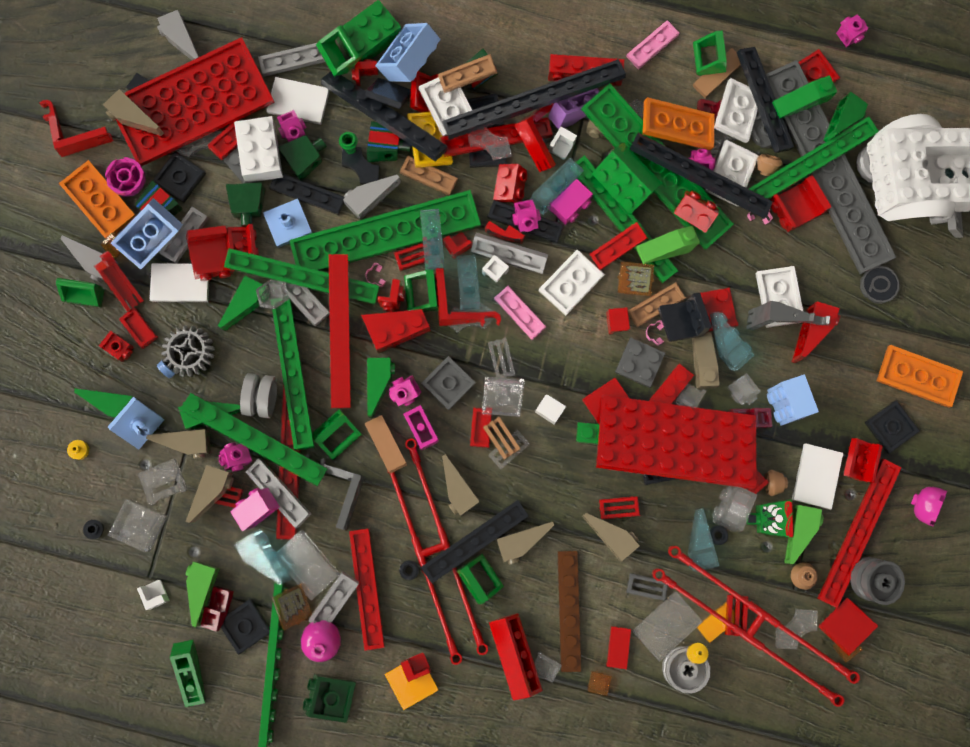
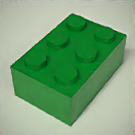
M379 0L343 25L361 57L358 62L365 59L372 60L388 48L401 31L399 23ZM338 36L337 42L352 58L341 37Z
M624 142L612 150L592 173L629 214H632L663 184L629 150Z

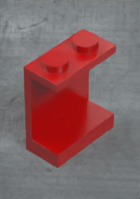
M813 175L807 177L801 184L780 195L775 194L770 199L773 201L771 205L772 211L777 213L780 225L787 232L826 213L832 207Z
M226 225L187 230L186 240L195 279L207 281L211 280L212 277L227 278L233 274L234 270L224 268L228 252L225 238L227 234Z

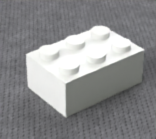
M272 116L234 122L241 172L245 182L250 183L283 178L276 127Z

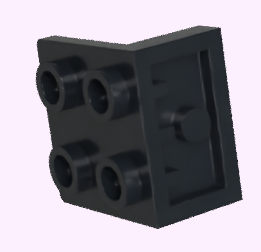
M700 293L692 294L686 302L658 307L669 342L703 337L712 328Z

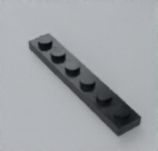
M755 47L740 49L737 52V56L775 153L789 151L794 146L783 118L779 119L772 103L776 99Z
M517 500L421 566V569L432 584L529 515Z

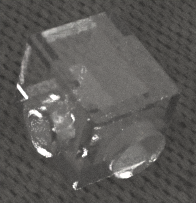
M747 373L728 386L734 401L741 405L746 402L750 405L758 399L756 395L761 392Z

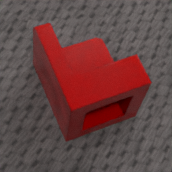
M463 232L458 233L452 238L448 235L443 239V244L453 259L472 248L471 240H468Z
M628 308L608 309L606 315L609 335H612L614 332L628 331L630 329Z
M423 652L400 663L408 682L431 672Z

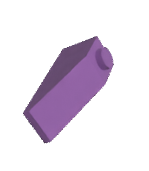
M596 88L554 103L548 115L549 119L558 130L560 127L565 128L573 125L586 116L581 108L600 91Z

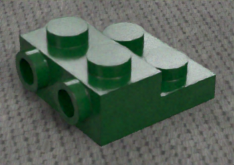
M314 673L313 678H309L307 689L310 690L309 697L305 698L303 702L305 714L311 718L347 723L356 682Z

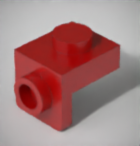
M365 59L355 64V69H352V80H356L357 86H361L360 76L379 75L378 68L375 66L377 61Z

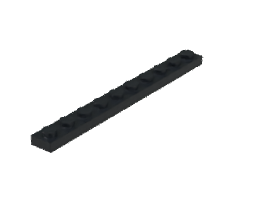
M619 59L443 120L442 124L448 139L451 140L626 78V73Z

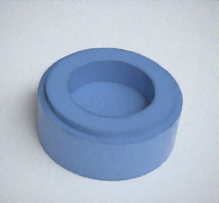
M161 360L157 364L158 369L166 377L172 378L175 375L173 369L168 368V363H164Z

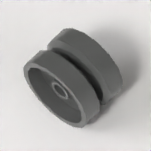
M867 557L855 564L851 573L852 589L857 596L864 600L889 605L898 600L904 591V574L900 567L893 562Z

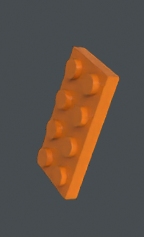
M647 97L644 100L643 134L711 150L714 148L715 114Z
M89 160L59 183L106 240L113 237L136 217L122 198L108 187L105 178Z
M889 345L876 381L950 408L953 406L963 371Z

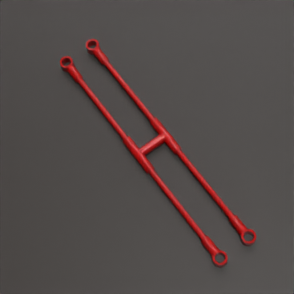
M410 438L405 442V446L417 467L438 528L440 544L422 549L395 472L390 475L421 567L427 563V556L445 551L450 547V543L445 529L440 522L420 464L421 460L416 448L417 442ZM413 441L415 443L414 447L409 448L408 442ZM455 567L452 571L473 628L472 633L477 644V653L485 655L488 652V646L484 643L480 629L477 628L460 576L457 573V567ZM425 575L447 638L446 642L451 654L450 661L452 664L458 665L462 661V656L458 653L454 639L449 632L433 583L431 584ZM481 645L486 647V651L483 653L478 650ZM454 655L460 657L458 662L453 661L452 657Z
M672 545L668 548V554L671 557L677 558L687 566L696 569L747 605V608L758 616L748 631H745L677 585V582L665 575L662 569L656 568L653 570L652 576L655 580L662 581L670 588L676 589L730 627L733 632L760 651H764L817 688L821 694L830 699L833 705L840 707L844 704V698L840 694L834 693L812 680L765 647V644L756 639L754 635L764 620H766L834 666V669L843 674L850 683L855 684L859 682L860 676L857 672L849 670L839 662H835L781 624L777 618L754 602L748 601L693 562V559L681 552L678 546ZM677 548L678 550L676 555H672L671 553L672 549ZM658 571H661L662 576L660 578H656V573ZM855 674V678L851 680L850 676ZM839 697V702L835 703V698Z

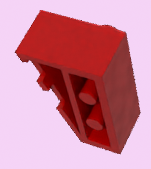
M422 309L361 315L378 354L430 331V326Z

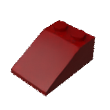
M817 301L806 309L807 313H815V316H830V324L802 323L792 363H797L804 359L838 325L840 308Z

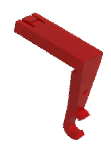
M43 100L39 103L43 108L48 106L50 108V113L44 114L43 118L45 121H49L53 145L61 157L113 141L112 135L107 132L106 127L64 139L53 103L49 100Z
M554 103L537 109L514 125L539 172L554 167L556 163L534 123L550 112Z
M107 251L100 255L102 261L94 265V268L124 309L128 312L131 310L130 307L133 308L138 305L132 294L139 303L143 302L144 300L117 265L111 253Z
M436 268L435 284L439 326L480 322L483 327L486 322L485 318H495L497 320L496 324L500 325L501 316L495 311L451 312V314H448L444 268Z

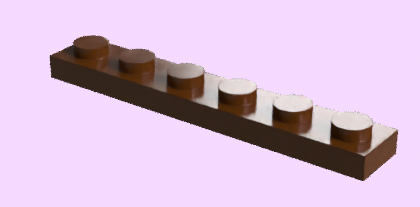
M557 551L561 672H581L577 551Z

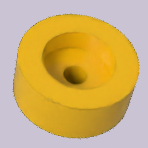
M74 440L68 445V455L73 459L82 460L89 454V446L84 441Z
M693 643L687 649V658L694 664L704 663L708 658V649L701 643Z

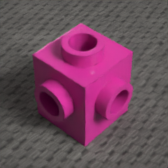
M857 14L852 18L850 16L845 18L840 23L841 27L836 32L844 45L848 47L853 43L857 44L863 40L868 27L866 22Z
M294 110L277 117L281 125L278 130L282 138L286 137L288 142L305 135L303 130L306 129L305 123L302 118L298 119Z
M698 149L697 151H691V158L689 159L713 171L715 168V157H712L710 150Z
M533 200L514 203L515 214H512L514 226L518 225L520 232H529L537 229L538 221L541 218L539 209L536 210Z
M413 375L406 379H403V377L396 379L392 382L393 385L389 389L391 400L394 403L396 402L398 406L402 404L407 406L415 401L414 398L418 397L421 393Z
M236 442L225 445V448L219 452V462L221 466H224L225 471L230 469L232 472L242 470L243 466L248 465L252 461L248 448L241 444L236 445Z

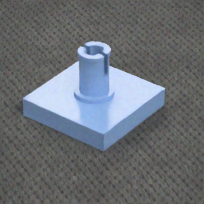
M298 199L263 212L278 248L289 244L291 239L312 234Z
M133 397L110 423L108 428L139 450L148 440L146 439L147 435L153 434L164 419Z

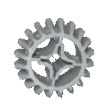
M184 325L182 331L178 327L176 328V334L171 331L170 335L172 337L170 339L168 337L165 338L168 344L162 345L166 351H163L161 354L167 357L164 358L163 362L169 363L167 367L173 369L175 374L180 372L182 377L186 373L189 377H192L193 371L195 374L200 375V368L205 371L206 367L204 365H211L208 358H214V355L209 353L215 350L213 346H209L213 341L207 339L209 335L203 333L201 328L196 330L195 326H191L189 329L187 325ZM185 338L183 344L177 345L182 339ZM195 338L200 340L202 351L195 348ZM191 349V350H193L194 352H187V354H186V353L183 352L182 350L185 351V350ZM174 352L180 353L181 365L177 363ZM200 357L195 363L191 364L194 358Z

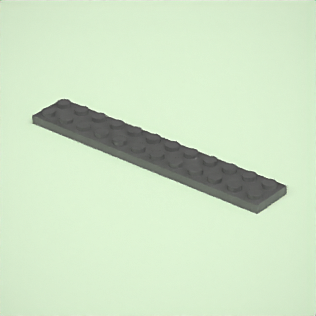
M797 60L766 74L775 99L808 84ZM820 105L783 118L801 157L825 143L823 139L830 124ZM845 154L810 174L814 176L832 206L828 212L859 274L896 258Z

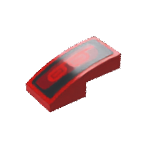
M491 221L485 226V232L495 238L510 243L522 244L524 242L525 235L510 225L506 231Z

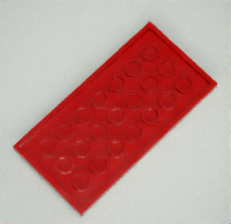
M241 37L124 93L160 127L164 133L162 136L123 125L117 119L116 121L136 162L144 166L275 102Z
M602 395L596 468L754 489L756 487V415Z

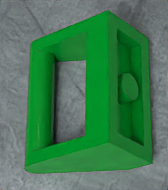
M342 25L335 28L316 44L333 76L348 74L361 59ZM338 36L341 37L352 56L348 61L345 60L335 43Z
M723 30L715 31L693 42L696 74L698 76L726 72L727 59ZM715 46L717 60L703 66L701 47Z
M433 269L405 275L407 311L422 309L423 312L437 311ZM427 278L429 304L415 307L412 280Z
M63 278L56 279V286L61 301L101 308L105 289L98 284Z
M340 409L312 433L314 441L332 460L338 457L362 435ZM346 422L354 432L331 452L323 442Z
M483 553L457 570V573L477 604H483L504 587ZM478 562L495 586L486 594L470 571V568Z

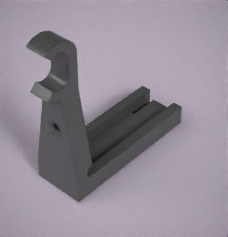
M769 301L748 311L747 324L749 325H747V329L755 330L773 322L829 325L830 316L819 317L815 316V313L809 314L780 302Z
M309 453L305 456L309 459L312 458ZM323 458L320 465L328 469L327 474L351 481L336 528L347 531L365 477L326 465V459Z

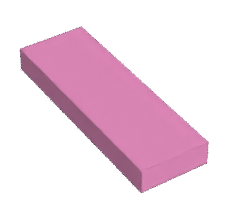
M667 20L631 50L626 57L639 70L677 38L680 33Z
M509 286L494 297V300L531 340L546 328L542 321Z

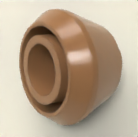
M761 154L757 157L758 170L764 176L774 174L783 164L780 158L773 155Z
M769 470L765 474V479L769 481L765 486L768 495L775 496L783 493L784 489H787L788 480L782 473Z
M802 562L793 567L791 580L796 587L806 590L812 588L817 582L818 574L811 564Z

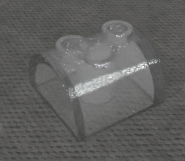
M485 376L482 414L520 417L524 380Z

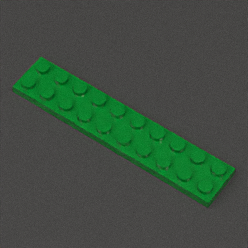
M610 83L581 108L615 148L624 142L630 149L637 133L644 135L643 120ZM644 135V136H646V137H648V138H650V139H652V140H654V141H656V142H658V143L664 145V144L659 140V138L653 137V136ZM633 152L663 183L654 193L684 227L693 226L700 241L699 244L704 250L734 225L719 207H717L719 214L706 233L675 215L674 210L684 197L686 190L697 192L701 195V199L706 202L708 200L713 203L715 202L701 186Z
M471 190L294 238L289 240L296 265L323 271L329 269V254H348L349 264L481 227Z

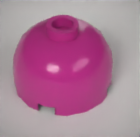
M128 157L112 161L105 172L108 187L116 194L124 197L138 194L146 182V175L142 166L134 159Z
M926 487L919 494L915 493L911 502L912 505H915V516L921 522L934 527L947 491L937 487Z
M325 620L310 623L304 629L301 636V649L304 655L315 662H326L332 659L337 654L341 645V636L338 628L333 623Z

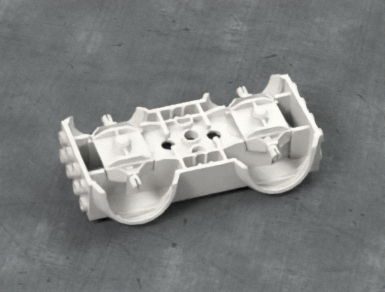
M915 114L902 117L886 125L867 143L870 171L873 178L872 187L876 198L875 207L878 216L887 221L918 217H944L943 219H949L954 211H970V128H942L934 117L927 114ZM946 169H951L953 171V178H949L945 175ZM962 170L967 172L968 178L962 174Z

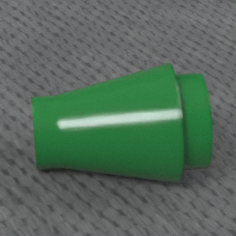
M352 132L343 133L339 138L340 146L348 154L355 153L358 143L357 136Z

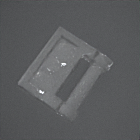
M171 459L138 473L146 500L150 506L156 504V501L175 493L187 491V486L176 459ZM174 480L177 481V485L153 494V489Z

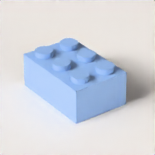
M428 23L405 24L375 66L388 81L411 82L417 76L418 70L427 62L428 56L436 49L440 38Z
M153 198L116 236L111 244L139 269H142L180 230L183 224Z
M805 374L783 381L767 390V399L770 404H773L775 410L774 417L780 423V426L819 412Z

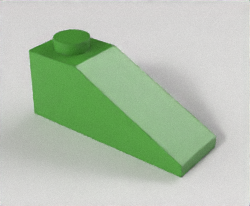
M689 226L640 244L636 249L642 263L646 264L690 253L700 241L693 226Z
M802 505L793 506V538H788L785 556L786 564H794L819 530V527L822 526L824 518L822 509Z
M198 561L193 562L192 565L190 564L186 571V576H188L186 583L191 624L194 627L201 625L204 607L208 605L220 569Z

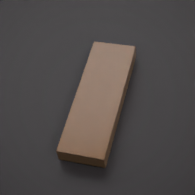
M733 48L726 53V72L702 75L693 84V87L705 99L741 66L737 52Z
M491 54L439 73L438 77L444 93L497 74Z
M407 156L400 170V174L448 196L452 194L458 182L457 177L435 167L416 168L414 158Z
M675 282L628 310V314L636 327H639L659 315V306L680 303L686 297Z
M380 415L366 422L365 426L389 474L407 466L383 416Z

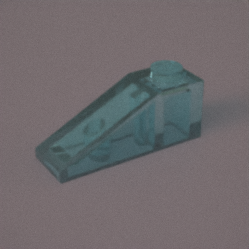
M439 209L420 210L425 270L444 268Z
M700 508L695 510L688 555L689 558L693 559L694 563L706 570L720 565L704 510ZM689 566L690 569H693V572H698L696 569Z

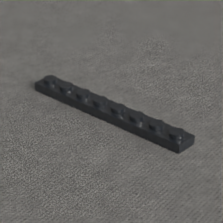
M329 72L321 79V85L432 160L437 161L447 152V145L386 104L366 97L365 90L344 76H333L332 72Z
M637 133L629 150L763 219L768 215L773 201Z

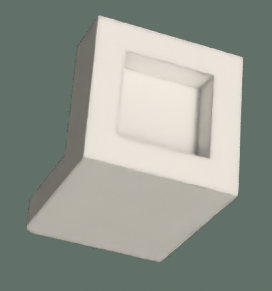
M560 127L550 144L549 152L565 160L576 142L577 135Z
M494 255L483 267L482 274L484 276L488 275L495 282H498L504 274L508 273L509 266Z
M545 395L535 413L555 424L566 406L549 395Z
M161 580L137 588L146 610L153 609L170 601Z

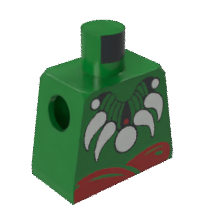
M792 500L756 505V513H746V524L757 525V533L793 538Z

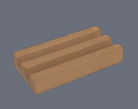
M500 417L483 427L504 460L520 450V447ZM499 423L504 433L514 446L513 450L510 448V446L508 445V443L506 442L503 435L501 434V432L495 424ZM492 427L507 449V454L504 453L489 428Z

